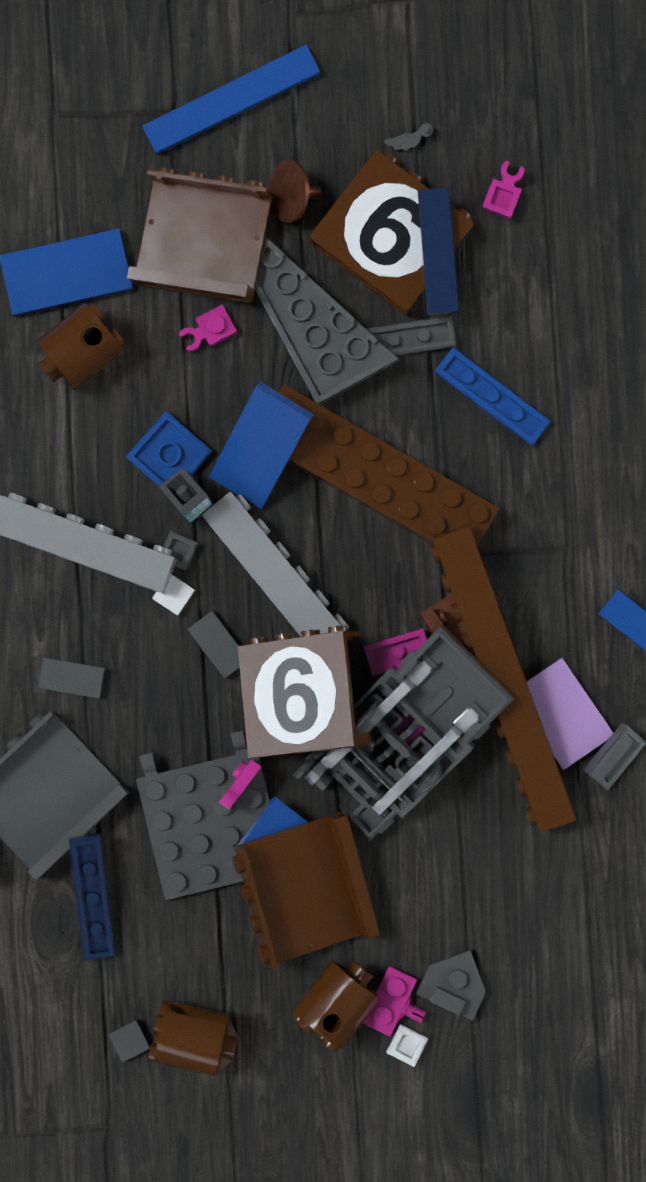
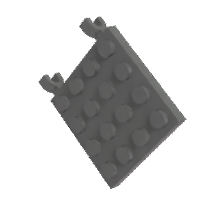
M243 730L231 733L235 755L161 773L157 771L153 752L139 756L145 777L137 778L136 781L165 900L243 882L241 873L237 874L233 865L232 857L236 855L233 846L240 843L270 802L262 767L230 809H227L219 802L236 780L232 774L242 760L248 764L251 759H254L261 765L260 758H248Z

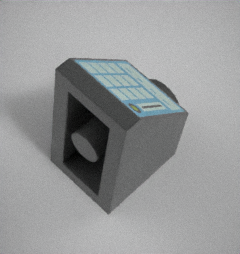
M183 467L159 486L189 524L195 519L200 518L213 505L207 494Z

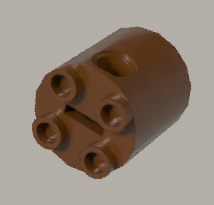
M83 303L36 341L47 354V357L38 364L53 383L64 376L76 390L124 352L121 346L125 341L114 328L108 331L101 322L106 317L95 304L89 307L86 303ZM88 328H95L100 333V341L94 346L88 345L84 340V332Z
M331 959L293 1009L294 1014L292 1016L298 1021L297 1025L310 1035L316 1031V1034L323 1039L321 1042L337 1053L340 1048L343 1049L381 999L367 985L374 976L355 961L346 969Z
M163 1000L155 1021L153 1033L156 1034L154 1042L151 1044L148 1061L217 1076V1073L233 1060L238 1035L230 1020V1014Z

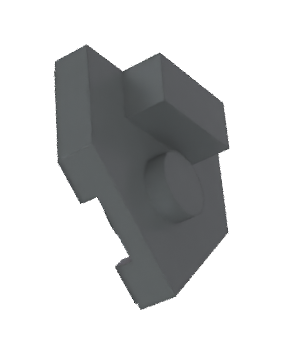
M471 950L429 964L416 991L417 995L429 1000L431 1003L472 1021L486 993Z

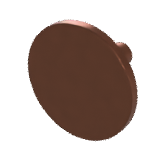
M285 160L273 172L269 191L273 194L271 207L275 216L280 221L286 223L305 219L308 199H319L322 195L321 188L319 186H309L306 171L297 161Z

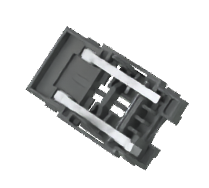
M443 625L416 652L412 650L400 662L401 667L399 669L393 665L353 705L356 733H370L371 745L310 752L305 757L306 762L292 775L297 780L305 773L306 776L304 778L311 785L315 783L322 791L335 778L360 803L350 814L348 820L369 841L378 833L382 834L395 821L393 818L397 814L403 818L473 750L475 744L472 740H478L491 727L489 724L515 699V696ZM411 714L415 720L399 736L393 730L402 722L404 715L407 717ZM421 724L425 730L407 744L404 740ZM386 739L390 746L375 759L370 753L375 749V745L380 744ZM396 749L399 752L395 760L396 769L391 764L385 769L380 763L388 758ZM449 759L452 763L442 772Z

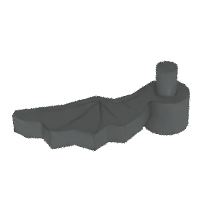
M425 123L413 134L406 132L398 137L386 139L384 143L388 146H393L395 151L401 149L408 151L410 148H416L422 136L425 138L431 137L434 129L431 124Z

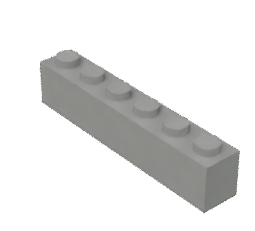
M230 491L202 514L205 521L300 637H302L301 631L320 630V634L328 633V627L347 626V629H349V626L338 613L333 617L326 609V606L330 603L319 590L313 593L306 583L310 579L298 565L294 569L286 560L291 555L280 542L274 545L267 537L271 531L260 518L254 521L247 511L251 507L241 494L235 497Z
M11 492L8 497L0 495V536L162 594L165 593L177 561L176 558L171 556L172 550L159 545H154L153 550L141 546L143 540L128 534H125L124 539L113 536V529L100 524H96L95 529L83 525L85 519L69 513L66 518L55 515V508L42 503H38L37 508L26 504L27 498Z

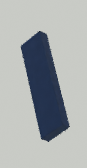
M449 188L418 190L427 315L458 313Z
M100 833L68 838L84 961L115 956Z

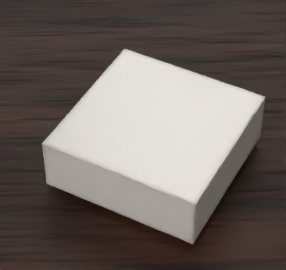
M171 574L165 593L156 592L152 599L179 616L195 590Z
M399 1024L386 1053L415 1067L428 1037Z

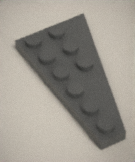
M265 236L255 290L317 404L321 405L399 361L393 353L383 346Z

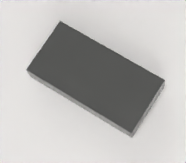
M213 611L187 629L224 679L240 668L238 644Z
M43 658L38 688L100 699L105 668Z
M622 722L583 771L608 791L646 745V742L628 725Z

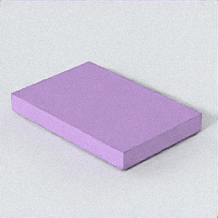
M560 658L527 681L554 758L562 770L607 741L613 734L563 658Z

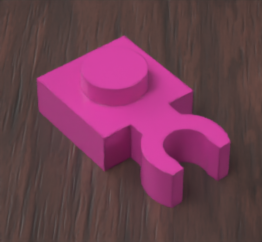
M505 161L500 170L502 181L493 178L482 210L510 220L522 190L515 187L514 184L522 179L525 169L521 166L517 175H509L507 172L509 161Z
M223 305L195 318L199 327L195 329L188 327L179 332L181 339L187 335H192L195 338L194 343L186 347L188 353L198 350L201 342L204 340L212 347L237 334Z
M251 759L248 764L242 760L232 774L236 780L219 802L227 809H230L262 765L254 759Z

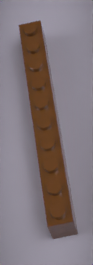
M470 524L434 536L435 544L430 545V549L435 562H442L445 574L441 575V579L446 592L452 591L456 603L451 604L457 622L463 621L467 632L463 633L462 636L467 650H474L477 660L515 696V699L498 715L499 720L494 721L500 739L505 737L507 739L510 749L505 750V754L510 767L516 766L520 778L515 780L521 797L527 795L531 806L526 808L531 825L538 824L540 832H544L576 821L573 807Z

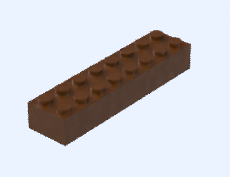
M283 384L278 393L314 414L288 461L290 464L431 545L435 544L434 536L466 524H470L477 546L479 545L500 508Z

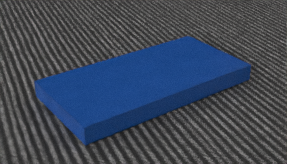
M120 229L0 255L8 298L14 317L133 290L132 282L127 279L129 268Z
M259 382L251 394L209 478L237 495L241 494L245 500L262 509L314 414L262 382Z

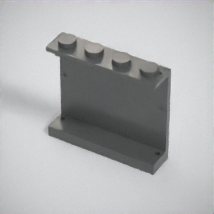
M41 712L29 724L32 729L24 737L21 733L14 737L7 744L10 750L0 758V838L29 868L27 872L35 880L40 879L70 850L68 838L85 836L130 793L54 712H49L47 715Z

